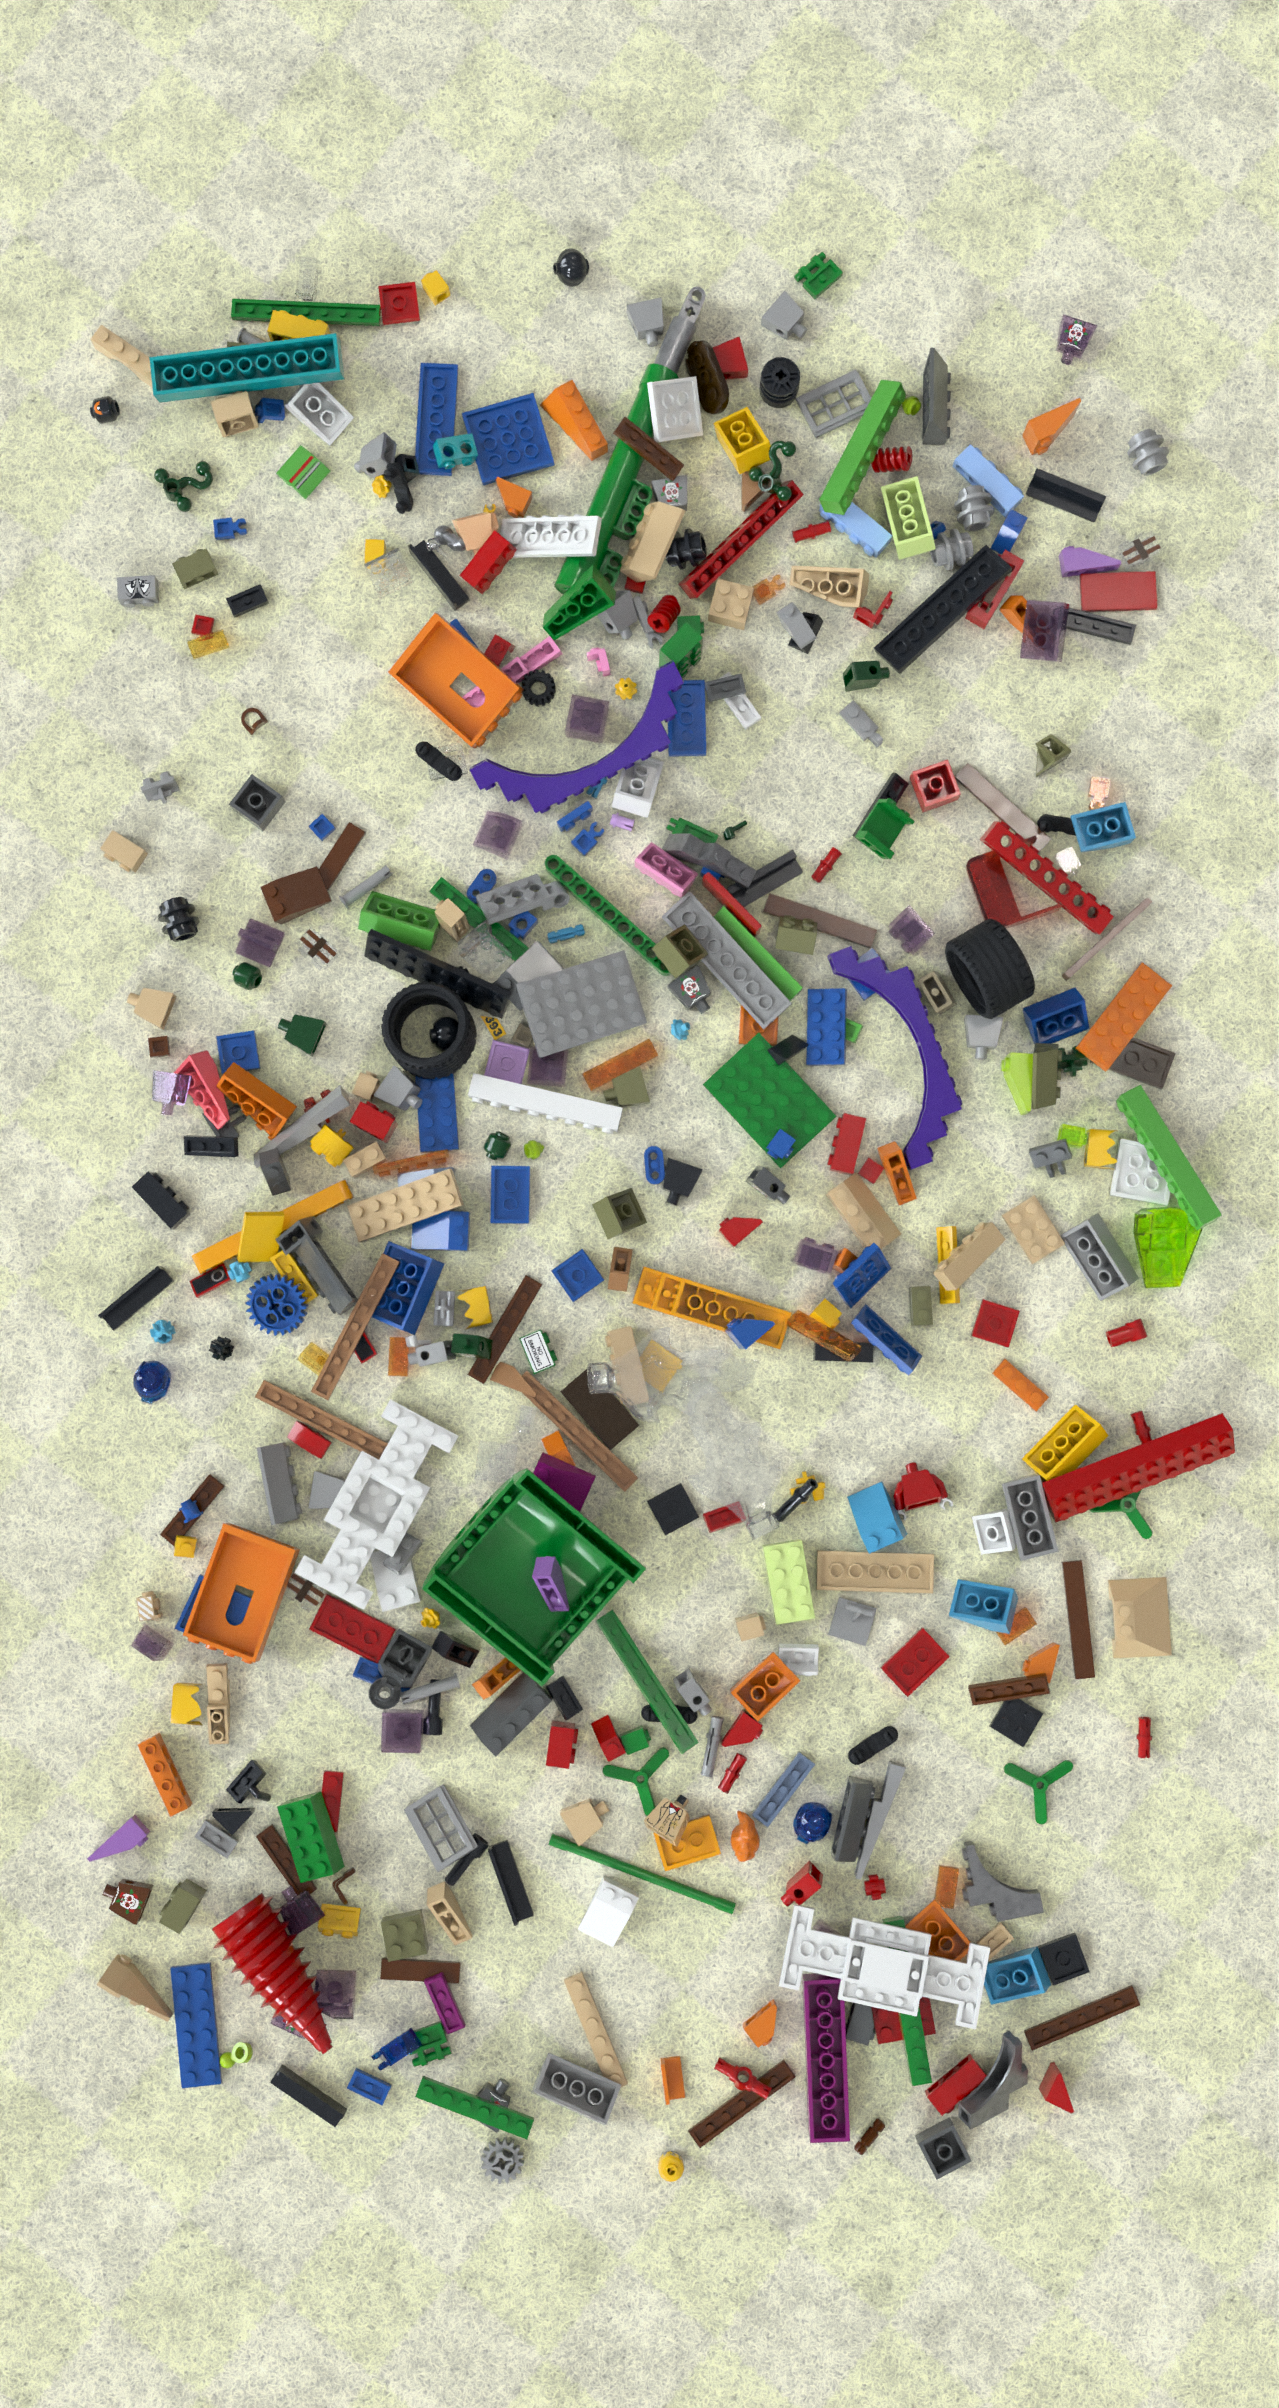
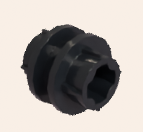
M689 528L685 529L684 537H681L677 531L666 554L669 566H678L682 570L686 569L687 561H690L691 565L695 567L698 566L699 561L705 560L707 548L703 534L699 531L693 532Z
M175 897L161 903V906H159L161 913L158 915V920L167 923L162 928V932L169 935L170 940L174 942L184 941L197 934V925L200 921L198 917H191L190 914L195 911V906L189 904L187 898Z

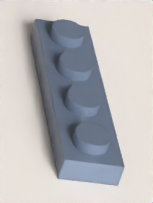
M798 1752L754 1810L752 1816L768 1828L815 1766V1763L801 1752Z

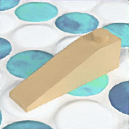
M792 566L789 585L841 607L860 608L867 595L870 574L865 569Z
M118 1954L98 1981L97 1986L117 1998H120L121 1995L127 1997L130 2000L129 2003L134 2006H145L144 2009L148 2013L168 2022L174 2013L138 1968L131 1963L132 1960L126 1955L120 1956Z

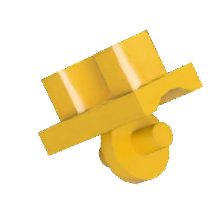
M806 1471L802 1472V1478L795 1479L796 1484L805 1483L808 1479L815 1480V1476H807ZM825 1482L817 1483L818 1488L812 1492L814 1501L824 1499ZM798 1487L789 1489L790 1495H793Z

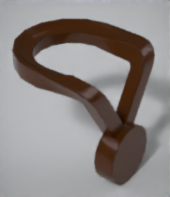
M256 708L246 709L241 716V723L251 735L268 722L261 711ZM250 712L257 713L261 718L252 725L253 729L245 722V716Z
M354 1867L344 1872L343 1876L332 1883L335 1892L344 1905L348 1902L338 1885L356 1872Z

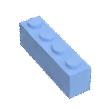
M970 444L954 460L952 467L972 486H984L985 492L990 493L992 497L990 503L1005 518L1011 509L1014 510L1022 502L1024 497L1022 491L1017 486H1013L1009 482L1008 477L996 469L992 461L985 459L978 448H974Z
M851 502L845 515L824 512L820 504L819 511L822 518L826 521H832L839 532H845L849 535L850 541L856 545H861L863 551L868 556L873 555L877 558L891 542L893 535L853 502Z

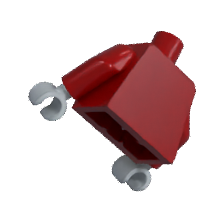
M916 1462L905 1466L908 1474L901 1476V1481L897 1483L893 1495L895 1509L898 1514H903L904 1521L906 1520V1511L939 1503L940 1507L945 1510L944 1503L946 1501L949 1502L951 1507L953 1506V1502L947 1498L948 1493L941 1479L935 1474L929 1473L928 1469L919 1471Z

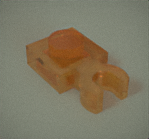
M775 575L770 583L766 578L752 586L754 587L753 595L759 605L775 597L776 593L774 590L785 588V583L781 585L776 584V581L780 579V575Z
M1094 776L1090 778L1088 797H1093V800L1089 803V810L1093 809L1095 803L1099 805V808L1104 807L1102 799L1108 798L1110 779Z

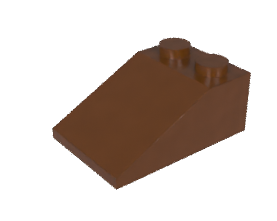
M317 866L276 879L260 887L274 922L278 924L289 922L332 902Z

